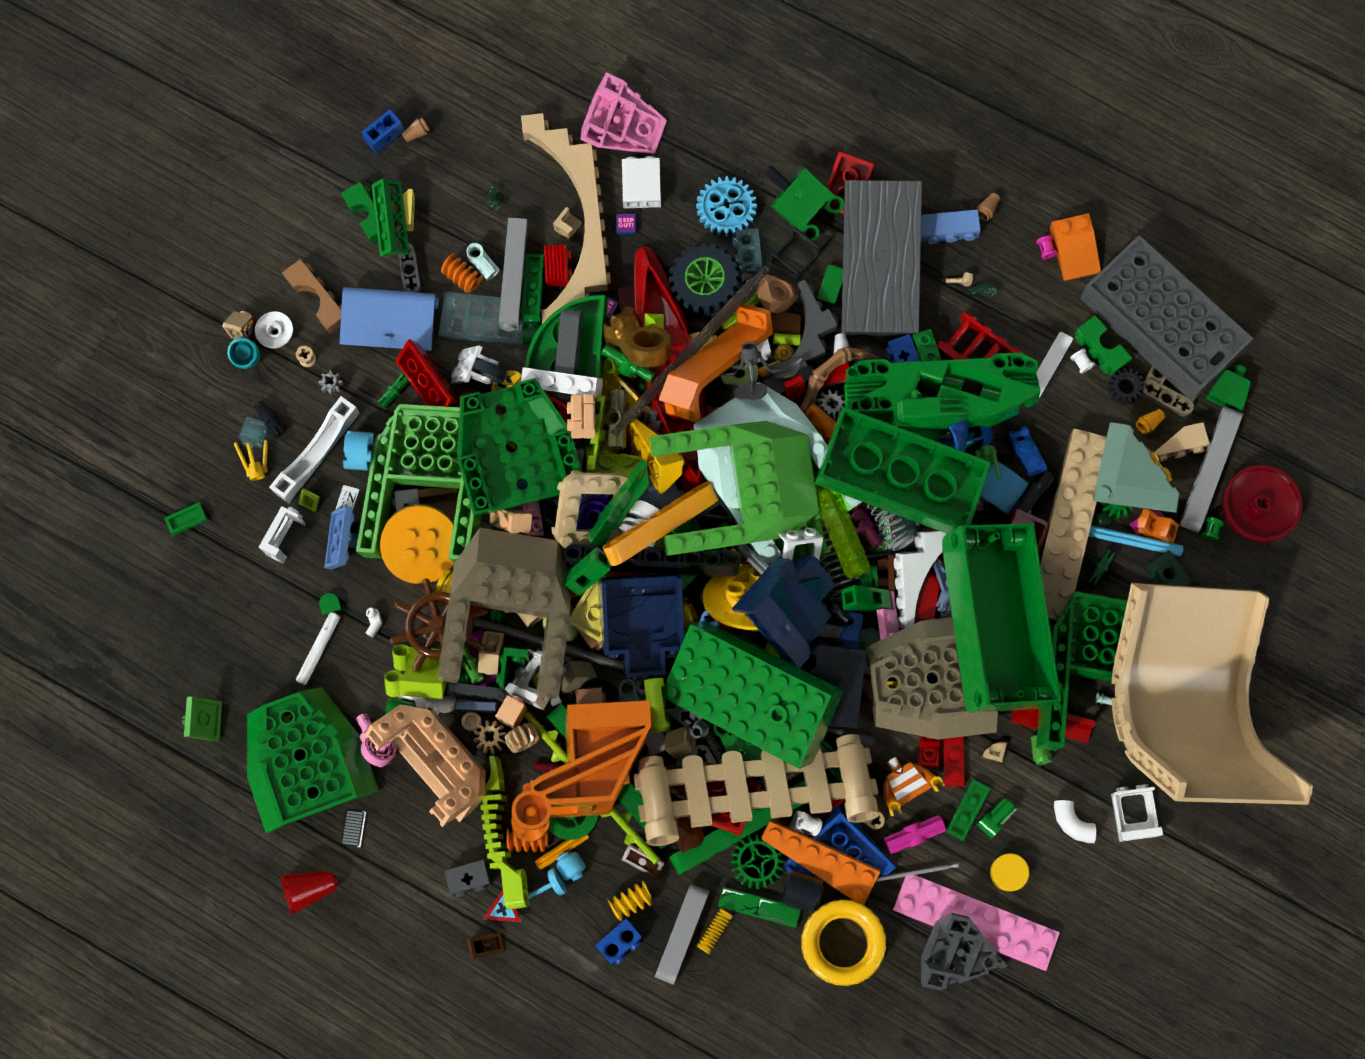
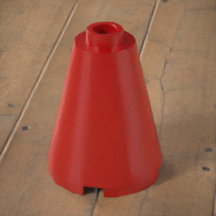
M331 871L284 874L280 876L291 915L336 891L335 886H339L336 874L332 875Z

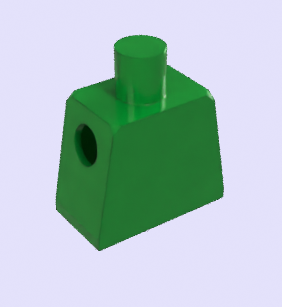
M1236 365L1233 372L1225 370L1205 399L1221 407L1227 406L1241 412L1244 408L1251 383L1250 380L1243 377L1246 368Z

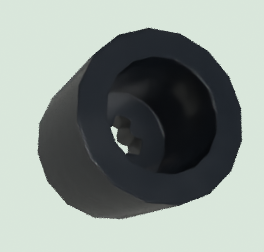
M792 869L781 904L812 914L818 908L823 894V879Z

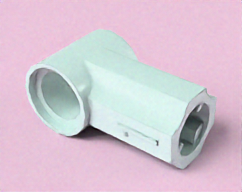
M472 243L467 247L466 251L469 262L474 264L487 281L494 278L500 270L484 252L482 246L478 243ZM473 251H479L480 255L477 257H472L471 253Z

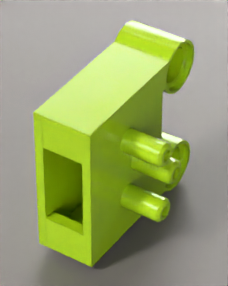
M407 645L395 646L392 652L394 668L396 670L388 671L384 675L386 694L390 697L411 696L423 697L425 700L430 698L443 699L447 682L437 680L440 660L426 658L420 670L415 672L412 666L419 653L413 647Z

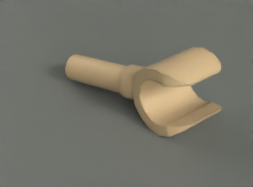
M966 272L963 274V278H946V283H961L964 286H970L973 281V274Z

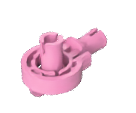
M367 713L359 715L356 721L363 732L360 735L362 755L369 763L378 767H384L394 758L396 746L391 741L377 751L374 743L364 736L372 724Z

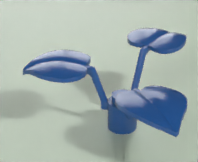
M960 420L949 427L954 439L940 438L939 443L955 448L958 451H964L966 442L982 440L983 445H989L993 438V426H980L981 435L968 438V422Z

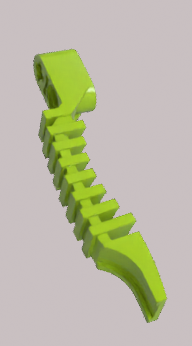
M489 756L491 774L485 785V797L481 800L483 801L481 810L484 812V815H481L485 822L483 830H486L484 839L488 842L486 849H489L487 857L495 862L490 863V869L501 870L506 909L525 908L529 906L526 872L524 869L516 870L507 863V858L511 857V852H500V849L507 848L506 843L497 842V840L504 838L503 834L495 832V830H502V825L496 824L494 821L502 820V815L493 814V811H504V807L493 804V802L507 801V796L501 794L492 795V792L505 791V782L500 758Z

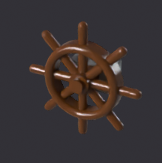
M428 578L422 581L426 595L418 599L412 607L399 601L394 603L396 609L407 614L405 621L406 633L391 637L390 643L394 645L409 641L415 651L419 653L412 666L415 672L420 670L426 658L440 660L441 650H431L436 640L440 642L439 645L442 647L449 593L433 592ZM438 602L447 603L442 613L439 612ZM429 606L430 610L427 615L421 613L425 607ZM480 608L471 612L469 610L464 649L467 645L479 651L485 649L483 643L472 638L474 630L473 619L487 615L489 613L488 608ZM416 619L423 622L418 629H415ZM423 636L427 639L424 646L418 642L416 637Z

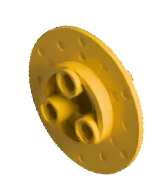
M743 564L740 567L739 573L735 576L712 577L703 591V604L706 611L715 620L724 625L749 630L754 633L760 632L745 613L734 612L732 608L761 574L751 564Z

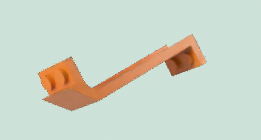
M741 302L736 305L738 322L668 374L659 398L660 401L665 403L666 413L698 422L701 419L698 399L702 388L742 358L741 347L743 344L754 342L758 346L773 334L770 310Z

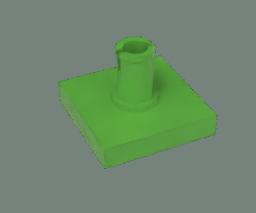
M193 696L187 697L186 714L182 717V719H185L182 720L185 726L184 737L219 741L222 701Z

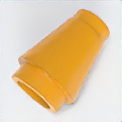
M1157 409L1141 416L1136 422V427L1142 434L1151 433L1165 419V414L1162 410Z

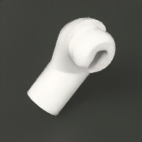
M369 608L366 611V616L369 618L371 625L365 633L374 638L382 625V618L377 609Z

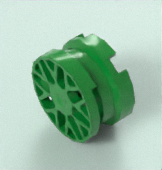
M876 565L870 568L860 566V586L878 588Z

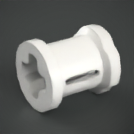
M1085 348L1071 356V360H1074L1080 368L1079 372L1081 374L1090 370L1095 365L1087 356Z

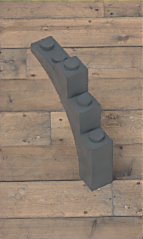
M805 280L798 282L797 287L805 312V329L799 347L790 359L802 358L800 370L796 375L789 378H776L772 375L764 380V384L782 396H786L784 382L801 374L805 386H808L809 376L813 374V368L809 364L825 357V350H827L826 344L821 338L835 332L839 323L834 313L831 314L829 309L823 311L822 304L819 300L816 301L813 296L815 294L811 284H807Z

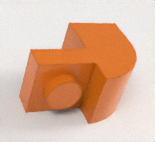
M1143 509L1142 514L1138 518L1137 527L1139 528L1138 532L1144 536L1174 543L1179 525L1173 519L1159 517L1151 510Z

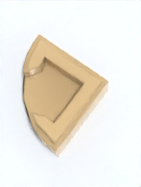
M998 742L992 744L985 750L982 757L1002 762L1007 743Z

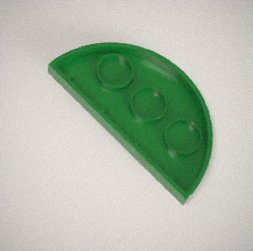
M605 295L583 297L565 304L552 313L543 322L532 339L526 357L525 368L555 372L561 312L563 309L583 312L577 375L602 379L604 355L601 353L605 347L603 328L607 322L608 297ZM544 390L546 393L552 396L553 391ZM595 398V414H598L597 398ZM583 438L578 445L574 443L582 448H585V446L592 447V444H590L591 438Z

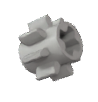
M331 370L328 374L322 373L323 378L318 381L319 385L323 386L322 392L329 391L331 396L333 392H340L339 387L343 385V382L338 380L341 377L339 373L333 375Z

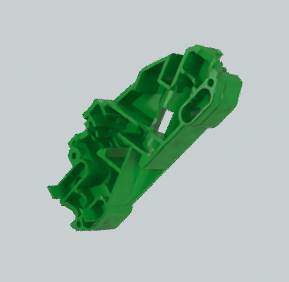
M999 353L992 358L890 363L886 359L861 360L846 370L845 385L843 386L845 407L939 442L941 436H946L947 432H951L949 427L960 420H966L969 428L977 426L990 427L1018 415L1021 405L1032 407L1037 404L1041 391L1037 377L1038 363L1037 360L1023 353ZM965 379L983 385L980 396L961 391ZM922 387L937 392L938 395L937 397L921 398V393L918 389Z

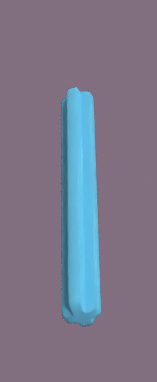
M1091 525L1088 535L1176 556H1181L1183 553V546L1093 525Z

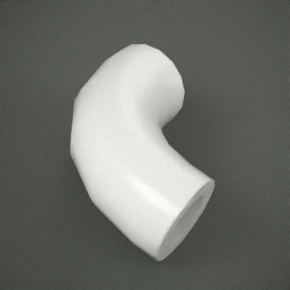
M1054 801L1056 821L1062 830L1074 840L1095 843V823L1081 821L1075 814L1073 801Z

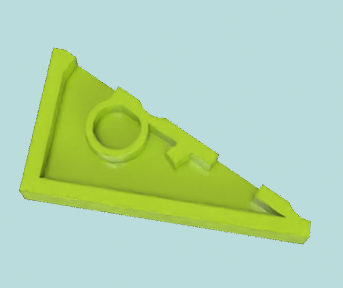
M597 395L598 414H595V438H591L590 444H592V448L587 462V472L595 473L601 442H605L606 430L604 428L608 426L605 420L606 400L605 396Z

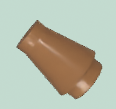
M420 118L419 120L416 119L401 134L408 143L411 140L427 135L430 128L425 120Z
M991 193L989 197L977 206L976 210H978V216L981 220L988 221L993 217L1000 201L999 195Z

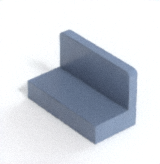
M460 698L456 701V710L458 712L497 713L498 703Z

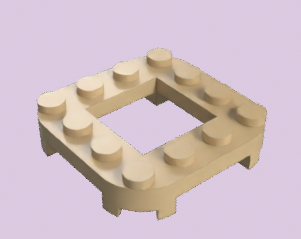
M574 470L564 478L562 483L559 481L557 489L560 490L556 523L555 527L552 526V534L558 543L564 548L572 544L594 545L587 538L591 529H576L581 494L615 495L627 480V477L615 471L613 473H584ZM629 512L614 531L612 530L605 544L621 535L619 527L621 524H625L624 519L626 517H631Z

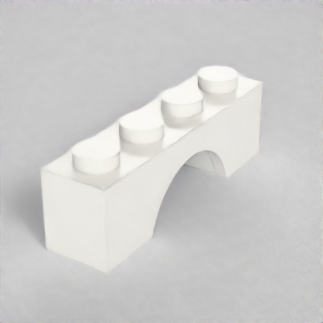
M523 367L521 381L536 378L543 390L582 396L594 395L595 398H597V395H601L603 379Z

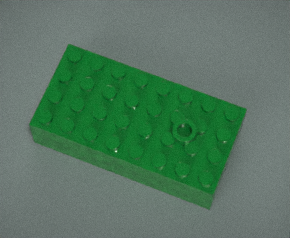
M707 621L690 624L662 691V697L801 769L814 762L844 691Z

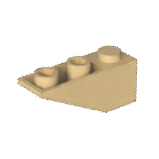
M1204 423L1183 427L1154 453L1158 456L1159 462L1165 461L1167 457L1171 456L1181 458L1186 456V453L1193 452V454H1199L1204 452V449L1209 445Z

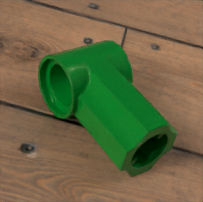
M1003 798L976 825L992 839L1017 809L1009 800Z

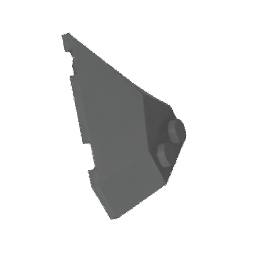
M949 913L935 922L922 953L921 985L926 988L943 990L947 988V985L955 982L960 984L988 974L989 970L997 967L1002 969L1007 967V965L968 916Z

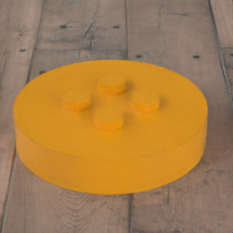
M417 504L400 509L389 518L382 531L380 550L385 565L396 577L409 583L423 584L422 581L425 578H428L430 582L440 579L442 574L446 570H450L454 565L448 558L454 523L444 512L429 505Z

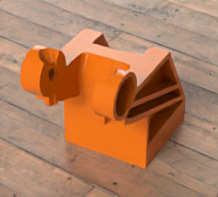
M650 701L575 704L567 706L565 725L568 763L523 785V792L516 797L512 805L511 825L513 832L519 839L526 842H534L543 838L549 830L550 818L610 814L623 786L630 783V772L646 743L647 734L651 728Z

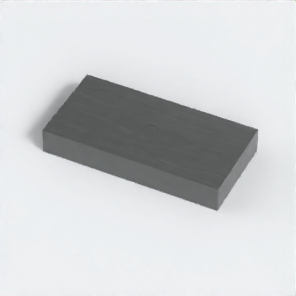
M845 180L842 334L860 336H905L910 334L912 336L919 333L922 181Z

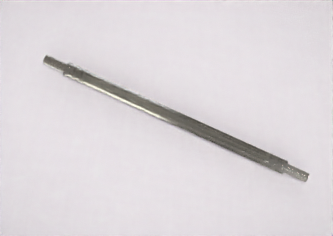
M763 266L753 278H750L624 413L623 419L611 430L614 436L617 437L628 424H631L662 391L668 374L695 355L759 286L758 283L770 271L767 266Z

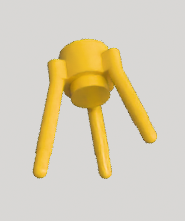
M264 440L263 465L260 462H255L250 443L246 444L251 462L249 466L238 443L235 442L234 446L246 470L247 477H250L251 481L265 478V473H268V441Z

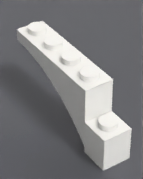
M938 530L919 531L915 537V546L918 548V551L896 553L894 568L897 570L895 587L898 589L896 605L899 609L898 624L900 631L914 624L919 592L929 569L943 551L942 540L946 535L944 532Z

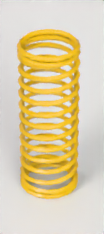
M721 908L719 910L721 913L717 912L719 916L715 915L717 919H713L715 922H711L713 925H709L711 928H707L709 931H705L707 934H703L706 938L701 937L704 941L699 940L702 944L697 943V947L708 954L712 951L708 946L714 948L710 943L716 945L712 940L718 941L713 936L719 939L718 935H722L717 930L724 932L719 928L725 929L721 924L727 926L723 921L729 923L725 918L731 920L733 917Z

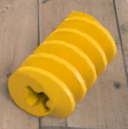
M642 881V888L637 884L634 885V892L628 888L627 896L620 892L621 899L613 896L614 903L608 900L615 916L620 921L623 920V913L627 917H630V910L637 913V906L643 910L644 902L649 906L652 905V897L644 881Z

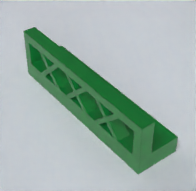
M381 179L372 184L380 257H388L392 254L408 255L410 252L401 182ZM390 186H395V196L390 191ZM393 203L398 207V213H397V214H396V212L392 209V204H393ZM395 221L400 225V231L394 227ZM397 239L402 243V249L397 248Z

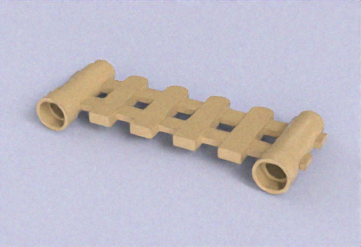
M844 735L836 739L837 750L835 752L822 753L820 746L814 762L801 769L764 750L761 752V760L743 762L740 752L728 751L722 755L721 764L703 766L701 757L690 755L682 760L681 769L667 770L664 767L663 758L660 756L645 757L639 761L640 771L634 774L635 789L641 790L643 805H639L638 810L640 822L646 821L644 827L647 844L662 846L678 841V827L674 818L690 817L691 828L711 826V814L730 812L731 823L752 821L751 809L768 807L770 808L771 818L789 817L793 813L791 805L809 803L811 814L831 812V800L846 799L845 810L849 822L860 823L873 820L879 816L876 798L873 797V795L878 794L876 779H870L867 764L872 763L870 749L864 748L861 745L859 735ZM840 768L842 783L828 784L825 769ZM803 772L806 787L788 788L785 773ZM764 776L766 791L748 793L746 778ZM724 780L727 796L708 798L706 782ZM685 785L687 800L671 802L669 786Z

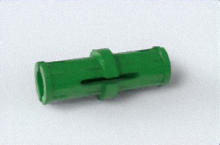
M401 373L392 385H388V390L377 400V403L381 407L383 406L384 409H387L392 401L401 395L400 392L410 382L408 378Z

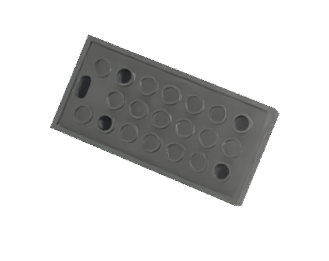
M1140 235L1085 286L1081 296V300L1191 402L1198 398L1246 351L1253 340L1245 330Z

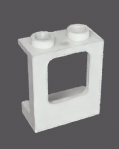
M281 506L259 548L267 556L284 564L287 557L278 549L293 521L303 526L306 523L302 519L303 516L298 514L299 511L292 507L286 509ZM281 524V526H280L278 532L276 533L275 537L273 538L275 532L277 531L279 525Z
M805 528L796 531L789 530L779 533V536L784 541L783 559L787 558L792 561L796 545L814 543L812 556L820 561L823 537L815 528Z
M528 649L532 656L526 667V672H529L526 678L524 676L521 677L516 685L508 683L505 690L511 696L515 695L523 699V702L544 710L550 698L536 696L537 690L528 686L540 665L542 651L536 650L535 652ZM564 666L562 670V677L566 672V668Z
M1148 784L1138 785L1134 790H1129L1128 787L1116 788L1117 792L1111 794L1119 842L1163 835L1162 827L1158 825L1152 791L1155 790V787L1148 788ZM1143 795L1147 821L1133 824L1125 823L1121 798L1123 796Z

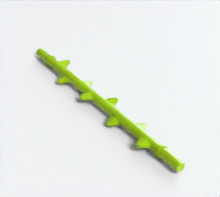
M527 712L523 717L528 723L534 725L542 739L554 751L551 761H563L567 764V754L556 742L558 731L547 732L544 726L530 712ZM613 806L609 815H600L602 818L612 816L627 833L624 841L626 845L636 843L639 850H642L653 864L660 860L647 845V842L629 824L632 816L630 813L620 814Z

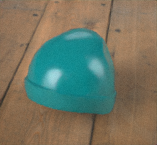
M246 337L236 338L228 346L227 355L230 362L240 369L251 368L260 360L258 347L252 340Z

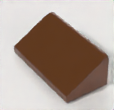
M634 843L628 845L622 861L657 879L668 857L652 849L660 858L656 864H653L645 853L639 850L637 844Z

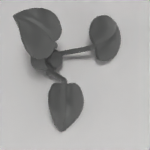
M748 342L741 347L742 358L720 375H734L739 369H743L745 364L748 365L751 385L745 384L737 387L734 395L737 399L743 401L759 400L767 394L765 384H754L753 366L758 363L759 359L769 374H774L776 378H789L799 372L802 358L777 362L768 366L762 357L761 351H758L757 344Z

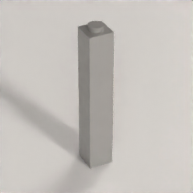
M508 218L499 315L500 329L505 331H514L520 328L528 234L527 219Z

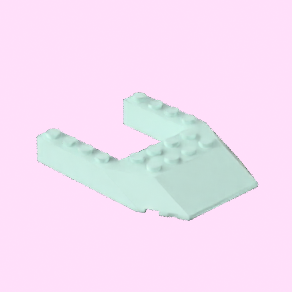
M767 387V394L759 400L743 401L735 397L694 424V430L768 421L807 434L811 462L817 473L827 449V444L798 405ZM730 446L697 451L700 471L706 480L711 482L719 500L725 503L735 518V524L740 525L741 520ZM829 490L843 512H848L861 503L859 500ZM773 540L748 543L752 550L767 565L782 556Z

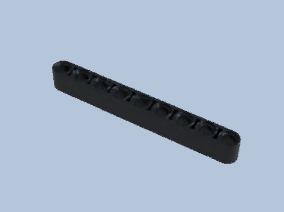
M578 544L567 546L564 551L566 566L569 569L573 568L596 547L604 552L603 546ZM646 547L623 563L611 566L610 571L735 576L740 571L741 559L740 555L734 551L702 550L666 556L665 548Z

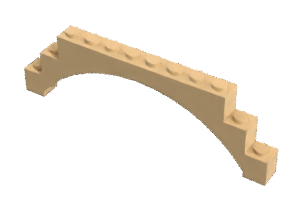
M541 113L521 116L524 140H530L543 148L563 167L578 192L585 217L584 242L579 262L573 276L558 298L547 309L541 310L543 324L552 313L565 304L588 297L590 292L608 291L607 284H611L610 272L606 273L605 266H609L608 255H604L603 250L607 248L606 237H602L601 232L605 231L604 219L600 220L599 214L603 213L602 202H598L601 189L600 184H596V178H599L598 167H594V161H597L596 149L592 150V145L589 143L573 145L572 134L568 135L567 128L549 130L548 120H544V115Z

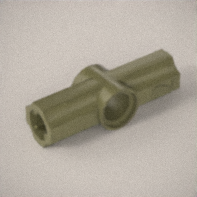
M616 389L609 392V411L606 414L605 420L609 425L608 448L611 450H624L626 448V428L629 425V417L626 415L627 392L625 390Z

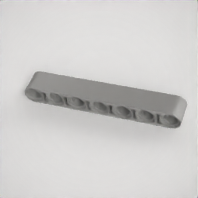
M1224 406L1221 410L1179 526L1196 533L1200 531L1242 419V412Z

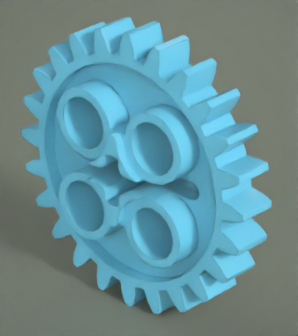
M726 176L725 181L718 177V183L711 180V186L705 184V190H700L701 196L697 197L699 203L696 204V209H699L697 216H701L700 223L705 222V229L711 227V233L718 230V236L721 232H724L725 237L728 236V232L735 236V230L742 233V227L748 229L749 225L747 222L753 223L752 217L756 216V211L754 210L757 209V204H755L756 197H752L754 191H748V184L743 187V180L736 183V177L729 181L728 176ZM731 193H735L738 195V197L731 198L729 197V195ZM718 198L720 199V201L714 203L711 201V199ZM736 210H740L743 213L741 215H735L733 212ZM717 215H723L725 218L722 220H718L715 217Z

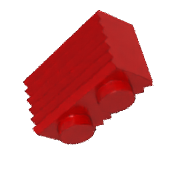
M565 244L544 246L547 287L567 286L573 276L572 268L568 266V262H572L571 250L568 251Z

